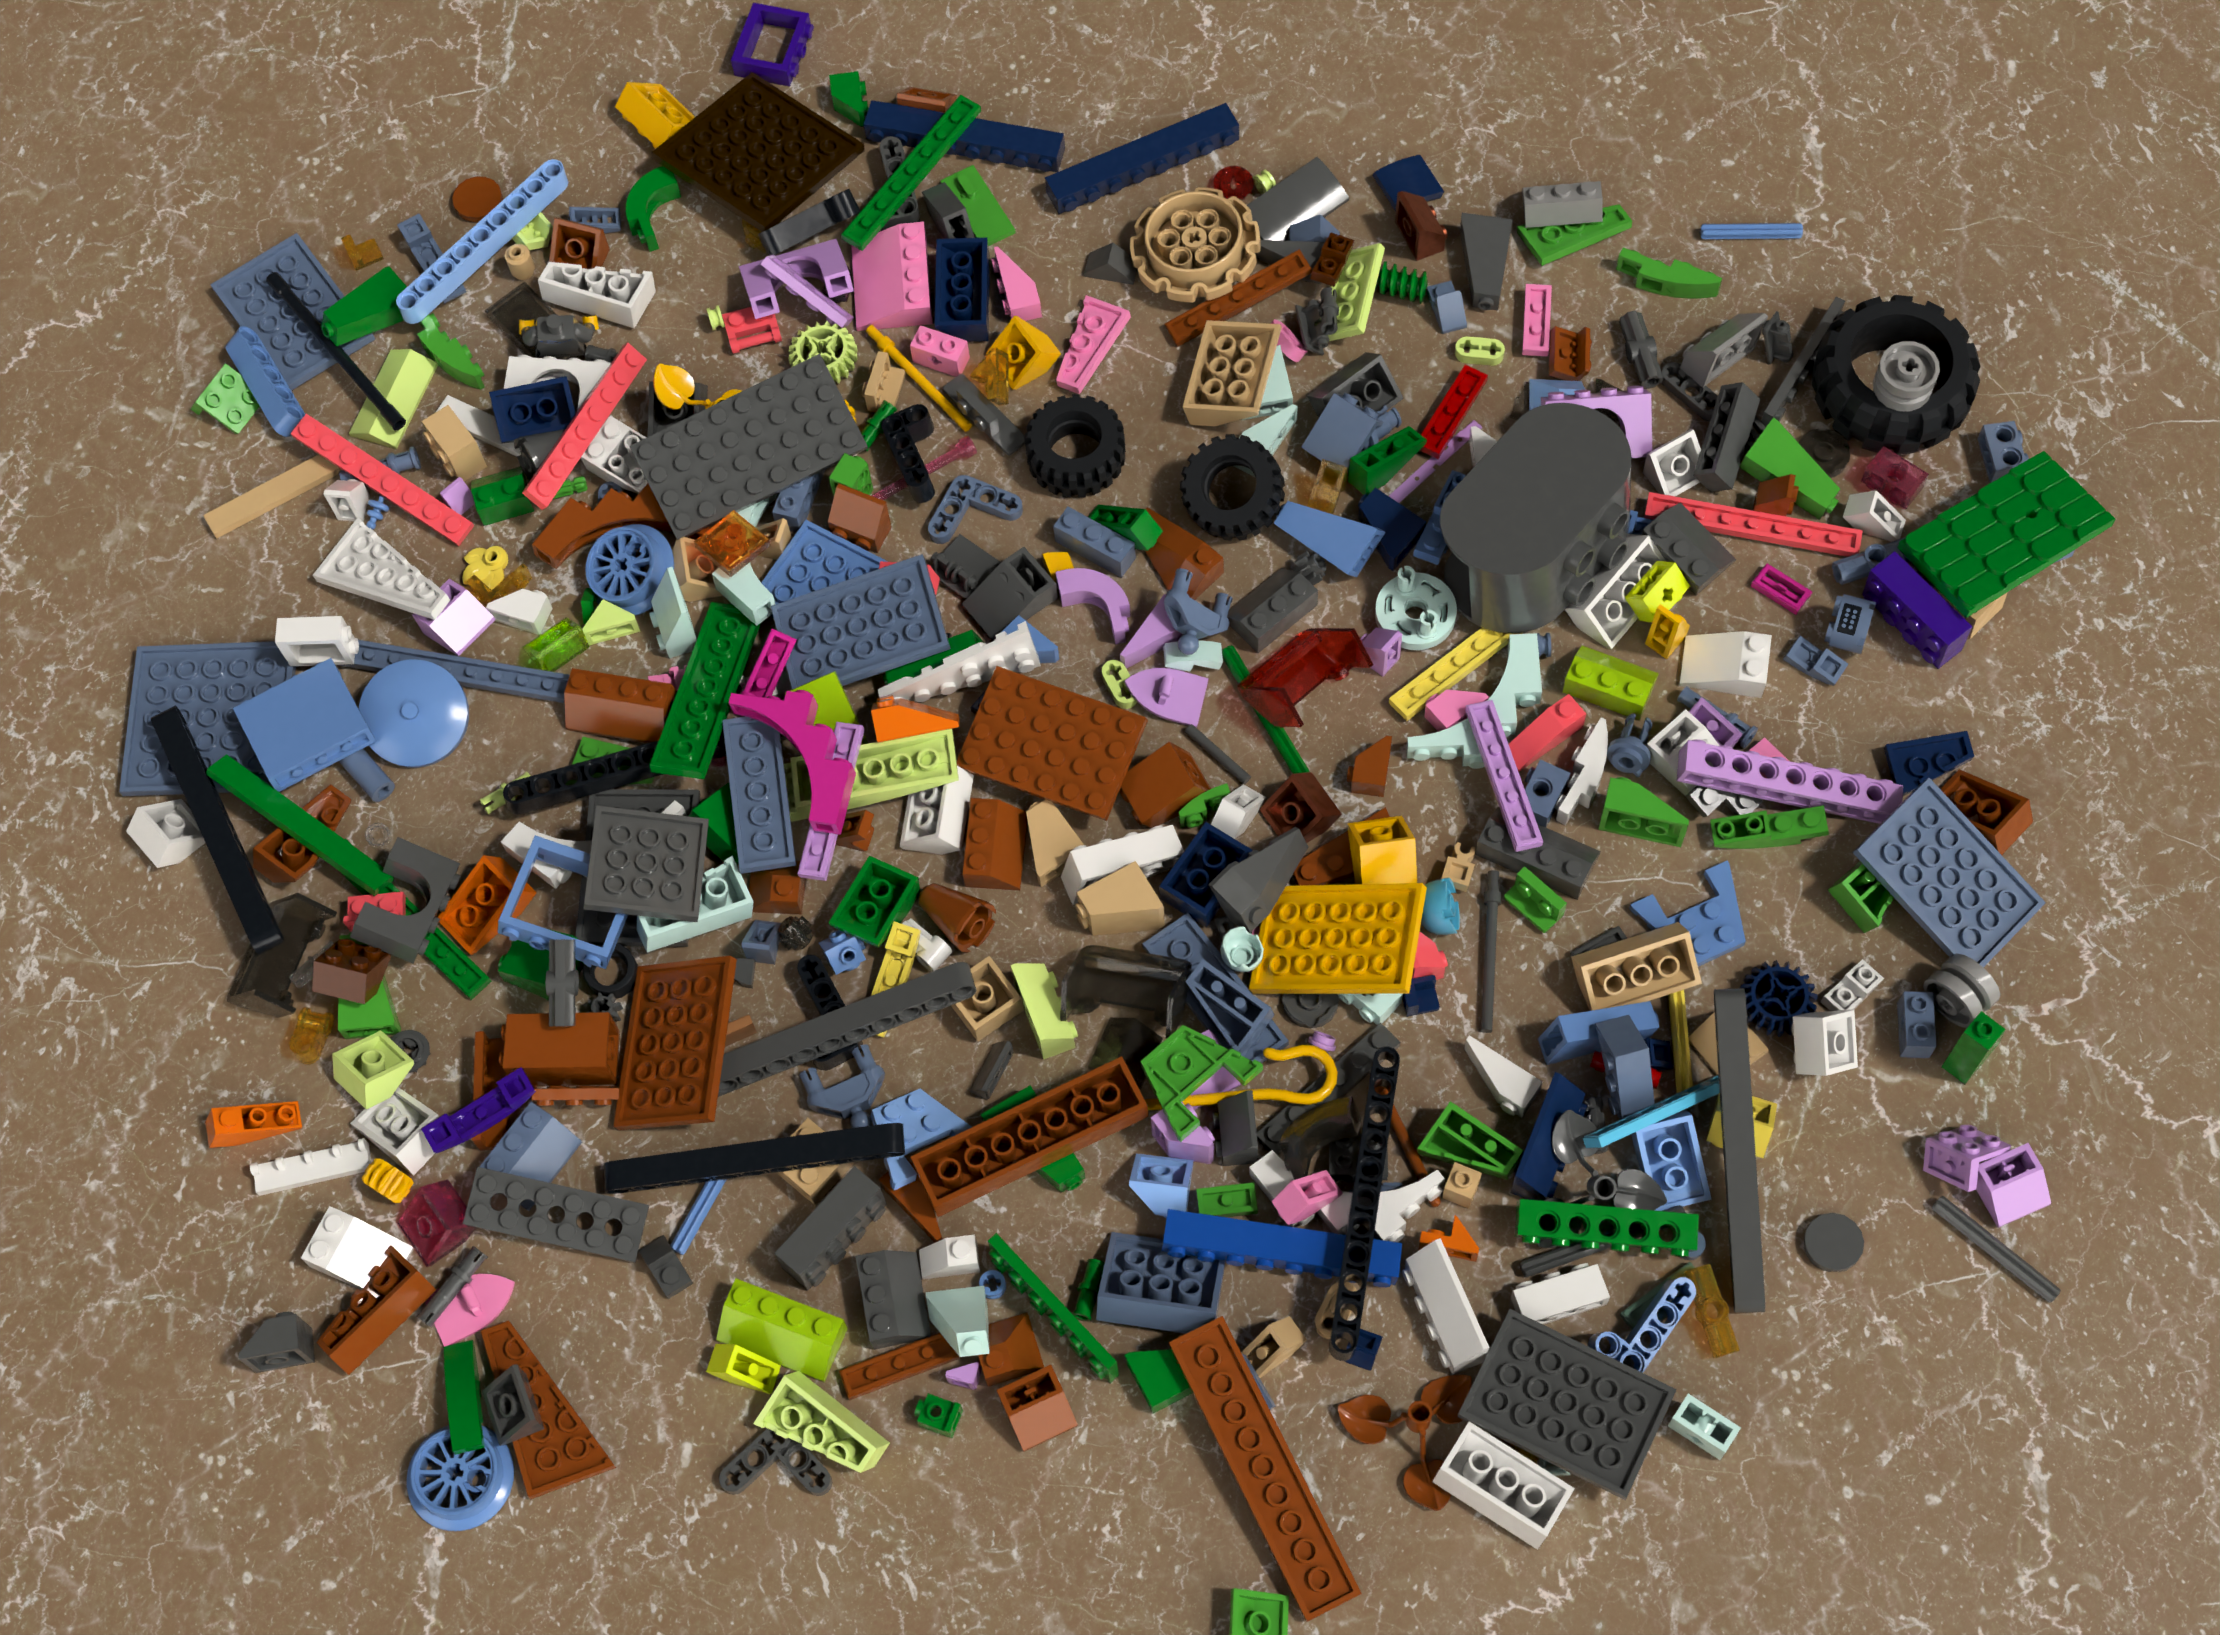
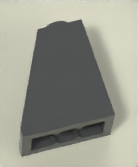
M945 182L922 191L928 213L943 239L975 238L965 206Z

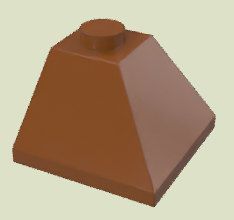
M796 861V866L751 872L748 891L754 901L752 912L802 915L806 878H801L797 874L801 861Z
M1028 1312L988 1324L990 1354L978 1355L988 1387L1031 1374L1044 1368Z

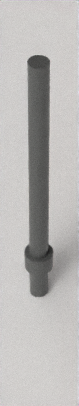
M1496 870L1488 871L1487 891L1484 892V904L1487 905L1481 1017V1032L1491 1033L1493 1027L1498 906L1501 905L1499 871Z

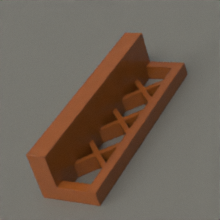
M484 1031L475 1032L473 1102L498 1087L496 1082L506 1077L505 1071L499 1065L500 1051H504L505 1041L502 1038L489 1039ZM509 1116L472 1138V1141L480 1151L494 1149L509 1130Z

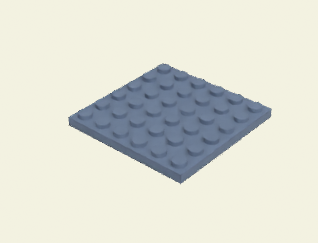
M275 641L137 646L119 790L122 796L183 794L150 719L175 705L182 713L207 768L227 754L273 787L233 708L265 692L269 688L289 680L295 675L296 666L288 664ZM213 780L218 793H231Z

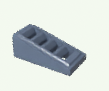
M569 207V221L601 228L604 234L621 231L620 208ZM608 217H612V223H608ZM602 218V223H598L597 219Z

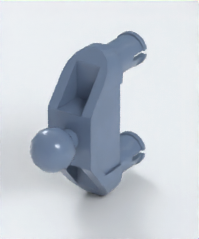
M1180 568L1175 572L1176 575L1172 589L1166 592L1164 607L1173 628L1184 634L1178 640L1179 650L1183 654L1192 655L1199 648L1198 639L1228 630L1230 622L1227 616L1233 598L1231 596L1228 597V594L1217 593L1213 610L1208 609L1190 598L1187 594L1193 574L1188 572L1189 570Z
M867 1044L860 1045L864 1057H862L858 1047L852 1051V1055L861 1073L828 1089H824L816 1068L808 1069L812 1080H809L805 1070L799 1074L808 1094L807 1104L810 1109L843 1120L851 1117V1128L872 1126L870 1114L864 1111L871 1108L883 1084L885 1072L882 1067L876 1065Z

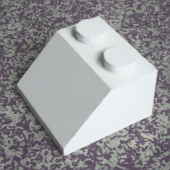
M182 799L137 807L126 830L157 868L178 864L205 844L191 809Z
M1854 1010L1811 1012L1793 1016L1792 1034L1795 1047L1793 1059L1796 1065V1074L1827 1076L1858 1067Z

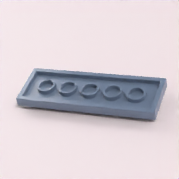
M749 717L723 720L740 873L796 866L781 735L774 728Z
M1186 913L1142 943L1143 949L1205 1029L1212 1031L1217 1036L1221 1046L1230 1050L1232 1048L1200 1005L1185 981L1200 961L1204 959L1244 989L1249 990L1234 970L1224 963L1219 951L1190 914ZM1271 1019L1244 1057L1251 1061L1255 1059L1263 1063L1268 1060L1263 1056L1265 1048L1269 1047L1280 1050L1288 1046L1289 1041Z

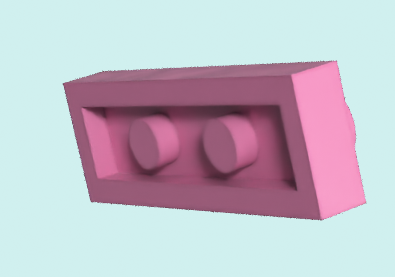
M1526 284L1522 355L1548 357L1552 285Z

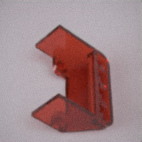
M1310 628L1296 635L1242 680L1238 684L1237 689L1242 698L1273 726H1280L1281 728L1302 727L1304 723L1294 707L1324 680L1334 679L1335 681H1340L1349 675V671L1352 668H1371L1374 664L1355 628Z

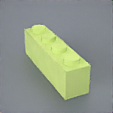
M800 1371L784 1375L753 1423L761 1428H768L776 1432V1435L785 1439L790 1438L801 1443L803 1447L811 1451L816 1450L825 1454L827 1458L860 1473L875 1467L890 1442Z

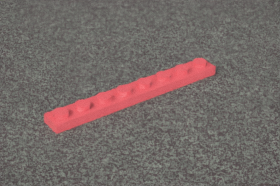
M629 343L622 346L523 490L522 494L541 510L548 507L647 361Z
M308 414L304 415L291 432L293 438L360 482H363L366 486L457 546L461 545L473 529L474 524Z
M1649 492L1644 515L1646 519L1654 520L1662 512L1681 503L1709 532L1845 557L1860 552L1863 530Z

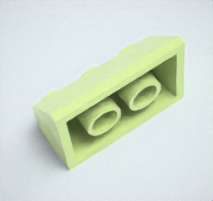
M1012 964L1011 970L1014 985L1022 998L1024 1011L1043 1059L1074 1049V1038L1078 1037L1073 1021L1067 1022L1064 1013L1068 1012V1008L1063 996L1057 997L1054 988L1058 987L1054 972H1048L1045 964Z

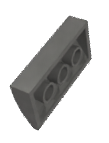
M1316 157L1247 206L1251 210L1252 221L1258 223L1261 240L1289 241L1290 225L1320 214L1325 218L1348 202L1349 196L1328 167Z

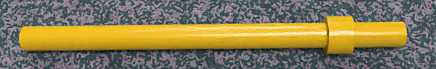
M874 325L867 327L866 333L877 343V348L881 352L888 353L965 432L971 429L972 424L896 349L895 343L888 336H884Z

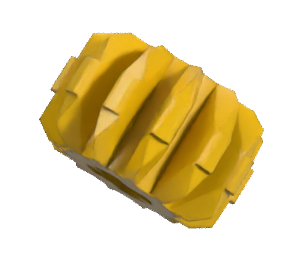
M375 1158L367 1166L362 1176L363 1183L394 1203H401L404 1197H407L414 1184L412 1178L380 1158Z

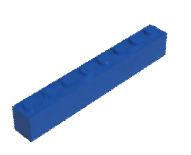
M1168 1209L1162 1251L1168 1252L1169 1256L1177 1258L1191 1255L1197 1256L1198 1260L1204 1262H1213L1214 1259L1225 1260L1227 1264L1232 1266H1243L1246 1263L1256 1265L1255 1267L1260 1270L1280 1268L1285 1269V1272L1288 1274L1300 1275L1302 1272L1314 1273V1276L1317 1278L1331 1279L1332 1276L1339 1277L1345 1235ZM1373 1239L1367 1281L1373 1282L1374 1286L1383 1288L1396 1285L1399 1278L1402 1243ZM1353 1252L1349 1254V1258L1353 1262L1360 1263L1364 1260L1360 1253Z

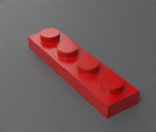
M1466 364L1464 365L1421 435L1427 439V443L1420 451L1436 459L1440 458L1488 380L1487 374Z

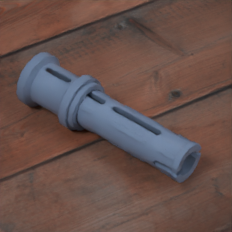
M414 446L410 447L408 451L401 453H388L386 458L378 460L399 475L401 471L408 469H421L419 456ZM343 470L339 471L341 480L356 479Z
M1686 686L1678 696L1677 701L1691 709L1702 696ZM1706 700L1743 733L1738 742H1740L1742 748H1746L1756 735L1758 728L1756 726L1751 727L1738 719L1736 713L1728 714L1709 700Z

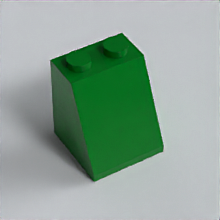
M558 932V933L564 934V935H566V936H569V937L578 939L577 937H575V936H573V935H569V934H565V933H562V932ZM520 940L511 941L508 953L504 954L498 963L497 971L505 982L549 1000L545 986L546 973L549 970V950H537L531 947L529 943ZM575 959V970L578 971L579 975L584 963Z

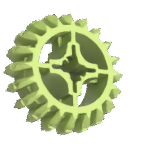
M816 321L815 327L811 328L809 325H806L805 332L798 330V337H792V345L788 349V359L791 367L805 361L804 356L810 350L811 352L808 354L809 357L807 359L820 354L833 380L839 384L841 381L840 377L848 378V371H854V363L858 360V349L852 334H848V330L845 327L840 329V326L836 323L831 327L828 321L824 325H820ZM842 348L843 351L840 357L836 358L837 351Z

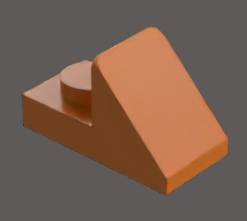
M1456 1215L1453 1221L1451 1237L1445 1236L1443 1231L1436 1229L1421 1232L1418 1250L1441 1238L1448 1256L1477 1261L1479 1247Z

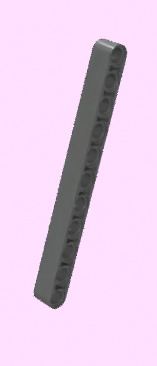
M957 962L725 1053L723 1056L718 1097L972 997L977 990L969 964Z
M1744 988L1714 990V1013L1734 1313L1765 1312Z

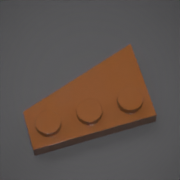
M532 1085L536 1092L529 1098L536 1100V1105L539 1106L554 1105V1100H565V1105H583V1100H594V1105H611L612 1100L619 1099V1088L617 1086H576V1088H570V1086L563 1085L537 1088V1085Z

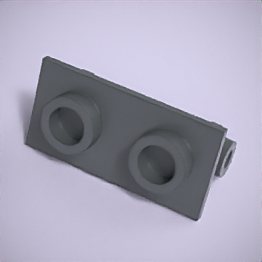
M1310 300L1305 308L1296 304L1297 322L1300 326L1302 343L1305 349L1323 356V348L1328 346L1330 339L1325 332L1322 333L1321 323H1319L1321 322V315H1319V306L1321 304L1317 300Z
M1776 311L1773 317L1765 322L1762 330L1768 364H1771L1774 359L1785 363L1789 362L1794 355L1792 343H1789L1791 341L1790 325L1786 321L1780 320L1779 312Z

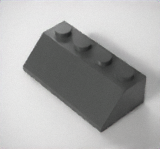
M1498 807L1488 819L1477 841L1475 855L1516 873L1525 866L1549 888L1578 900L1601 851L1537 824L1543 839V845L1515 852L1501 810Z

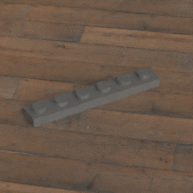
M1835 297L1764 411L1761 422L1765 427H1767L1772 418L1777 419L1779 422L1781 421L1786 411L1783 407L1787 402L1791 404L1798 392V389H1796L1798 383L1804 384L1810 372L1808 367L1810 364H1814L1822 337L1828 333L1830 324L1843 313L1845 300Z
M1380 1022L1335 1063L1338 1071L1337 1084L1327 1098L1311 1105L1290 1103L1257 1132V1140L1269 1152L1273 1150L1279 1155L1371 1072L1373 1058L1379 1048L1389 1046L1396 1050L1400 1046V1041ZM1326 1072L1302 1093H1312L1320 1089L1326 1080Z

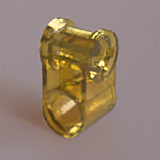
M304 1007L300 1011L289 1046L301 1063L310 1065L321 1057L326 1040L333 1028L334 1015L332 1013H317L311 1011L308 1007ZM311 1044L307 1050L301 1051L303 1046Z

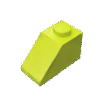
M715 1344L706 1372L729 1383L772 1394L781 1365L736 1344Z

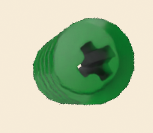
M1384 261L1380 267L1375 290L1379 286L1380 294H1385L1389 288L1390 296L1392 297L1399 291L1400 299L1403 300L1409 293L1411 302H1414L1419 296L1420 304H1422L1428 284L1427 272L1424 271L1420 277H1417V269H1413L1411 274L1407 275L1406 266L1400 272H1397V264H1394L1388 270L1387 262Z

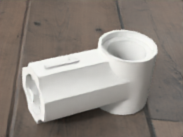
M911 918L902 923L921 930L915 957L930 972L935 971L953 952L943 939L937 935L932 936Z

